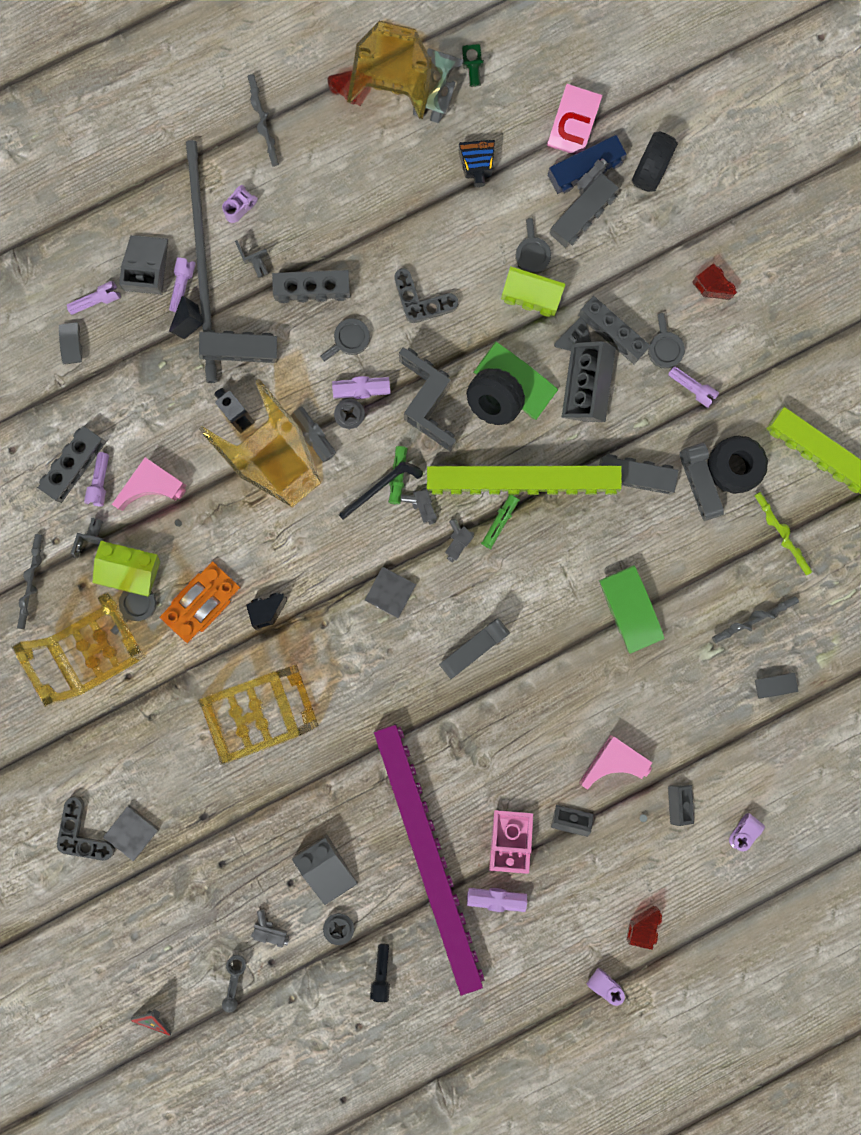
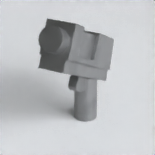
M603 158L600 161L597 160L594 164L595 166L577 182L580 195L606 169L605 166L608 163Z
M426 488L413 492L414 496L402 494L401 502L412 503L414 509L419 508L423 523L428 522L429 525L436 523L435 519H437V516L434 513L432 501Z
M456 518L449 521L454 531L451 538L454 540L445 551L448 555L446 559L452 563L454 560L457 561L463 549L468 546L474 537V532H469L465 527L460 528Z
M264 909L256 911L259 923H255L254 932L251 934L253 940L276 944L281 948L284 945L287 946L289 938L286 937L287 931L272 927L273 923L266 921Z

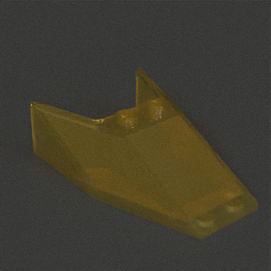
M379 20L356 44L347 98L348 103H351L365 87H373L376 90H386L397 95L404 94L408 96L418 118L423 119L430 90L432 61L416 29Z
M257 379L255 382L268 414L267 422L239 445L230 443L203 426L199 430L242 479L293 508L319 486L321 481L301 428L264 383Z

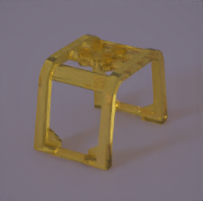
M109 592L97 597L102 608L47 638L21 641L12 646L15 655L45 707L74 699L147 657L144 650L134 639L133 634L130 632L117 608L118 604ZM105 615L112 617L123 637L121 641L131 656L122 663L116 657V648L111 646L107 639V632L101 630L96 622ZM90 625L94 632L93 639L98 643L91 645L89 640L83 638L79 630ZM71 635L76 640V649L81 651L85 658L86 666L92 668L96 676L83 685L59 644L60 641ZM49 649L71 690L57 693L49 684L42 685L29 662L34 659V650ZM101 652L105 658L109 659L113 668L104 673L99 666L100 659L94 656Z
M297 664L198 699L214 741L220 765L286 742L319 726ZM287 676L291 686H297L305 711L301 712L304 724L297 727L280 679ZM268 682L271 684L287 732L275 737H271L268 729L269 720L264 716L262 710L263 703L261 699L257 698L254 687ZM247 691L250 700L248 707L253 712H247L243 715V708L238 705L235 694ZM224 698L228 699L230 705L229 715L234 718L237 727L236 735L241 737L245 747L231 753L228 750L212 704ZM256 720L255 727L261 731L264 741L252 745L249 737L250 727L246 723L250 724Z

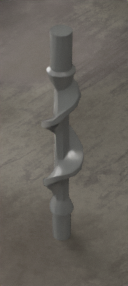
M250 74L247 76L251 88L250 102L260 117L257 131L265 137L268 146L267 153L269 154L271 165L275 167L279 165L274 146L275 139L269 135L266 124L269 112L262 110L259 99L260 91L255 75Z
M35 534L31 549L33 555L31 567L23 573V577L27 582L25 595L18 602L20 612L17 629L25 630L27 616L29 615L27 609L31 594L37 593V588L32 585L35 568L42 562L40 547L43 535Z
M794 596L784 602H780L777 607L767 612L757 610L751 614L748 621L742 624H732L730 628L713 636L712 640L716 644L726 638H730L734 633L743 629L752 631V624L767 617L777 618L781 611H786L787 608L799 603V600Z

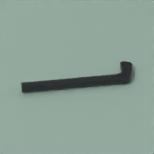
M407 462L400 463L388 475L339 513V516L342 520L347 518L404 472L413 475L417 479L421 478L423 475L421 468Z

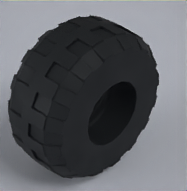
M661 131L653 133L631 180L634 186L647 192L656 191L678 145L674 137Z
M488 368L480 371L470 382L466 392L467 401L472 412L479 419L494 425L509 424L521 412L525 401L523 388L518 380L509 372L498 368Z
M738 435L726 438L718 443L711 451L707 465L716 486L723 491L737 494L748 492L763 481L768 470V458L765 450L756 440ZM731 455H738L745 461L746 470L743 475L735 474L730 469L729 458Z

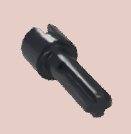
M385 943L378 945L375 981L371 983L370 1000L373 999L374 1002H389L390 984L387 982L389 944Z

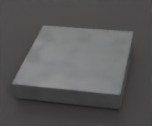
M382 567L365 601L399 618L416 584Z
M129 805L103 838L132 861H135L159 829Z

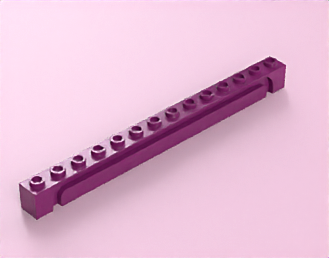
M397 724L375 730L374 735L460 995L463 996L483 989L482 982L485 981L482 969L478 970L476 966L479 960L476 951L471 950L470 944L473 942L469 931L465 932L463 925L466 924L463 912L459 914L457 906L460 903L457 894L453 895L451 887H454L450 875L447 876L445 869L448 868L444 857H440L438 851L441 849L439 839H434L432 831H435L432 819L428 820L426 815L429 812L426 801L422 802L420 794L423 793L420 782L416 783L414 775H417L414 764H409L407 758L411 756L408 746H403L402 738H405L402 728L397 727Z

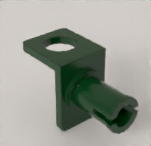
M463 45V68L468 69L469 87L481 86L479 68L484 64V60L481 58V45ZM470 49H474L477 52V58L473 61L469 60L466 56L467 51Z

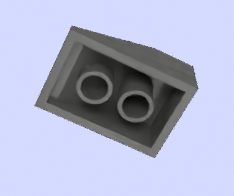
M327 834L295 854L292 858L302 877L324 905L358 884Z

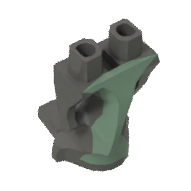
M428 48L427 56L431 57V64L427 73L421 74L411 103L414 104L413 115L423 118L425 109L428 108L432 110L430 121L440 123L443 114L448 112L456 84L455 81L447 82L449 74L454 68H458L463 64V59ZM435 71L441 74L439 81H435L433 78ZM425 82L429 86L427 91L422 90L423 83ZM444 87H448L446 96L441 95Z

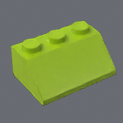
M510 266L501 299L506 304L521 305L525 310H536L541 315L547 317L555 316L566 284Z
M100 541L94 559L92 582L149 597L161 561L157 554Z

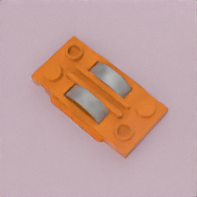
M212 561L202 573H198L172 600L171 605L159 618L188 644L199 632H204L231 603L230 599L241 587Z

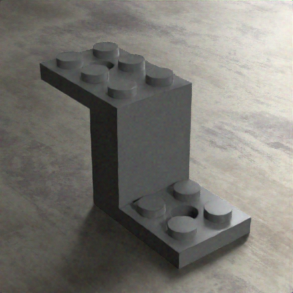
M403 347L399 352V362L426 380L405 410L404 420L451 452L456 444L455 435L446 429L445 431L438 428L439 424L431 418L429 419L450 389V376L443 370L438 371L433 368L434 365L427 359L422 360L417 357L418 354L413 349L408 348L407 350Z

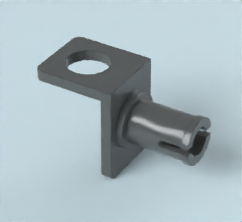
M236 240L235 243L244 263H252L258 278L263 277L260 269H262L264 276L268 275L269 272L262 260L263 256L268 255L267 250L264 249L245 257L238 240Z
M91 518L87 534L77 533L71 555L75 558L79 557L84 541L94 544H100V541H104L98 537L103 524L102 520Z

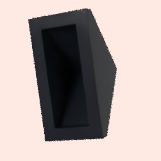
M182 296L169 332L182 339H186L203 325L198 304Z

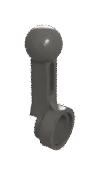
M241 955L231 956L226 963V969L231 974L227 997L222 1001V1009L227 1013L235 1011L238 1005L235 997L239 976L245 971L247 966L245 958ZM238 959L242 962L240 970L232 968L233 960Z

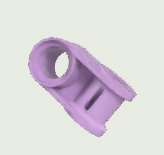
M244 185L237 187L234 193L223 203L222 209L225 218L230 223L238 222L257 202L258 198L246 191ZM230 209H236L234 213H228Z
M750 813L745 814L729 837L730 845L739 851H747L761 835L765 825ZM738 838H741V841L743 842L741 845L737 841Z
M597 968L586 983L590 989L614 1006L621 1005L625 999L620 985L600 968ZM612 992H614V993L618 992V996H615V995L612 996L611 993H612Z

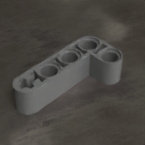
M702 442L680 451V459L700 515L704 521H708L724 515V510L706 462L709 458V452L705 443Z
M496 618L443 660L439 666L451 680L495 644H498L507 637L510 631L499 618Z

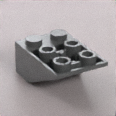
M130 235L121 265L119 285L124 291L163 294L168 239Z

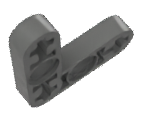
M399 269L395 273L394 278L406 319L410 323H418L452 313L457 309L458 298L451 293L419 302L410 272L407 269ZM401 274H403L404 277H407V287L403 288L402 280H398L400 279ZM407 291L412 292L414 295L410 301L403 298V294ZM447 299L454 301L453 307L444 305L443 310H440L439 301H441V305L446 304ZM429 304H435L437 311L429 313L426 308ZM423 306L424 316H422V312L418 313L416 318H413L412 315L409 316L411 310L419 312Z
M78 796L69 798L64 804L57 840L58 851L63 854L101 861L110 859L115 853V847L110 842L79 836L84 801ZM76 801V805H79V808L74 810L73 815L68 816V814L73 812V807L70 806V803ZM67 820L75 822L74 830L67 829ZM68 840L69 844L77 843L76 847L70 846L66 849V845L63 842ZM87 842L90 844L91 850L89 853L82 851V843ZM106 846V849L109 851V853H107L104 856V852H95V849H103Z

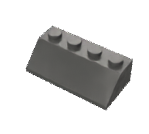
M603 341L572 343L561 418L584 422H606L616 347Z

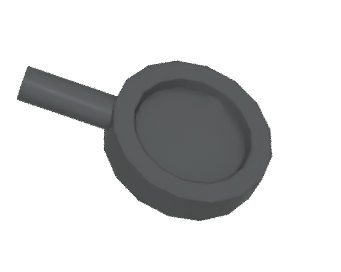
M532 218L526 219L528 238L523 240L516 249L515 260L521 270L537 274L543 272L548 267L551 260V250L544 240L535 238L534 221Z
M660 313L657 315L660 334L652 339L648 355L655 366L669 369L681 362L685 354V346L678 335L667 332L665 313Z
M355 318L340 322L334 332L336 344L320 357L325 362L339 351L347 355L362 353L370 342V333L367 326L361 320Z
M123 591L119 598V608L123 616L110 631L117 635L128 620L144 621L151 617L156 610L157 604L154 593L151 591L150 596L147 597Z

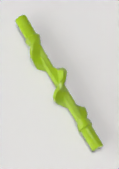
M761 491L754 496L762 507L761 509L766 513L767 524L776 527L784 539L781 543L782 547L790 549L796 558L797 564H799L806 576L811 574L813 571L805 561L804 556H802L800 548L795 547L789 538V526L778 522L771 510L770 503L766 501Z

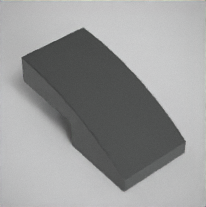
M78 322L59 325V343L63 365L82 362V345L80 343V326Z
M795 673L755 679L758 699L799 692Z

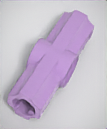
M360 376L354 377L352 380L332 381L333 398L354 397L355 399H366L374 395L390 394L389 377L369 378Z
M469 888L467 906L487 908L495 912H504L505 910L526 912L527 894L507 892L499 888H490L489 890Z

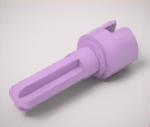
M177 257L173 272L176 276V281L169 310L176 313L180 299L184 296L187 281L193 277L196 264L193 261L189 263L186 259Z
M113 281L98 286L97 292L67 304V309L73 315L101 302L105 304L120 299L121 295L113 291L117 286Z
M675 366L668 374L672 379L694 393L696 400L707 408L712 404V400L708 396L716 399L719 394L717 390L708 384L701 385Z
M99 452L97 454L92 484L86 489L85 504L92 502L94 506L102 507L104 505L106 490L103 488L109 459L107 453Z

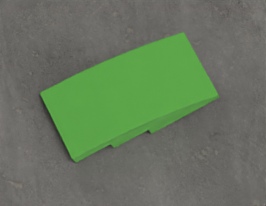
M497 342L493 344L473 371L476 375L488 368H498L509 372L521 384L525 395L522 410L533 420H537L558 391L542 375Z
M634 565L599 580L609 610L630 654L665 639L646 589Z

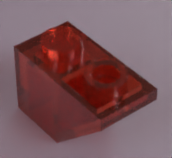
M356 70L331 75L327 78L330 91L335 95H342L353 105L361 106L372 89L371 79Z
M714 263L692 281L703 297L731 300L738 293L735 285L726 279L723 270Z
M657 906L650 907L630 920L626 938L629 945L653 950L654 944L656 945L658 941L657 927L662 922V913H660L661 911Z

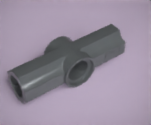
M303 407L298 408L290 415L293 423L301 431L302 437L310 447L312 446L323 463L337 454L325 438L321 428L317 423H314Z

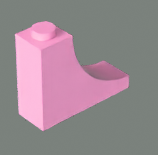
M145 457L112 505L123 511L132 501L146 495H163L176 501L185 494V487L187 485Z
M610 735L579 784L589 789L599 778L617 772L633 774L642 779L651 772L652 762Z

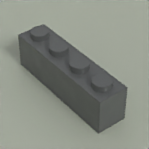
M602 173L551 227L549 234L565 249L570 244L573 246L580 238L578 235L582 231L586 232L593 224L591 221L595 217L598 219L604 213V207L607 204L611 205L618 196L616 194L619 188Z
M207 329L204 332H199V359L276 363L277 336H273L272 333L254 335L253 332L235 334L234 331L215 333L214 330Z
M606 454V456L600 459L599 466H622L621 486L669 495L675 493L679 470L673 469L674 466L665 464L662 467L655 466V463L650 461L639 463L634 458L617 459V456L613 454Z

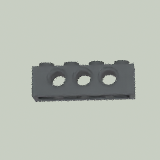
M348 270L272 273L273 297L279 303H289L290 300L304 303L315 299L318 302H325L327 299L345 301L346 298H350V276ZM311 284L317 286L313 291L307 290V287ZM328 284H334L335 288L333 290H327L326 286ZM291 285H296L297 289L291 292L288 290Z
M594 295L578 314L609 344L616 347V350L633 365L651 346Z
M85 426L75 431L73 440L70 444L68 443L64 446L62 455L59 459L53 461L50 467L51 470L48 474L42 476L37 488L57 502L62 503L106 444L105 440ZM81 444L86 445V448L83 452H79V446ZM74 459V465L68 468V461ZM62 474L63 480L57 484L56 478Z

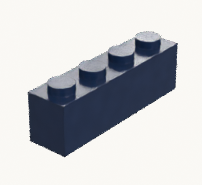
M615 135L549 167L547 175L557 194L561 192L567 193L577 185V182L585 173H588L595 166L594 164L597 160L600 161L603 158L608 163L605 166L606 169L602 172L605 174L608 169H616L623 165L627 154L619 138Z

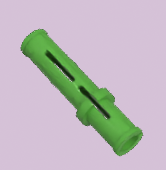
M403 446L395 447L393 470L400 463L406 462L408 448ZM404 473L398 475L389 483L390 496L388 503L401 504Z
M508 495L503 507L497 511L496 519L481 542L483 546L492 549L506 522L512 518L511 514L520 501L518 498Z

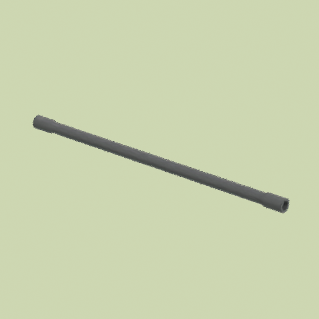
M189 140L186 141V153L189 165L201 317L204 332L207 329L212 330L198 170V147L196 141ZM205 360L206 383H217L215 360Z

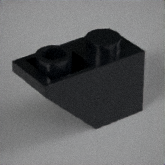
M277 592L270 594L269 598H256L251 600V603L246 604L252 627L257 630L273 625L287 602L286 596L283 593Z

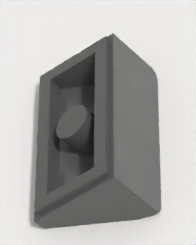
M692 785L668 786L670 824L676 826L694 824Z
M556 805L551 828L588 837L592 830L594 814Z

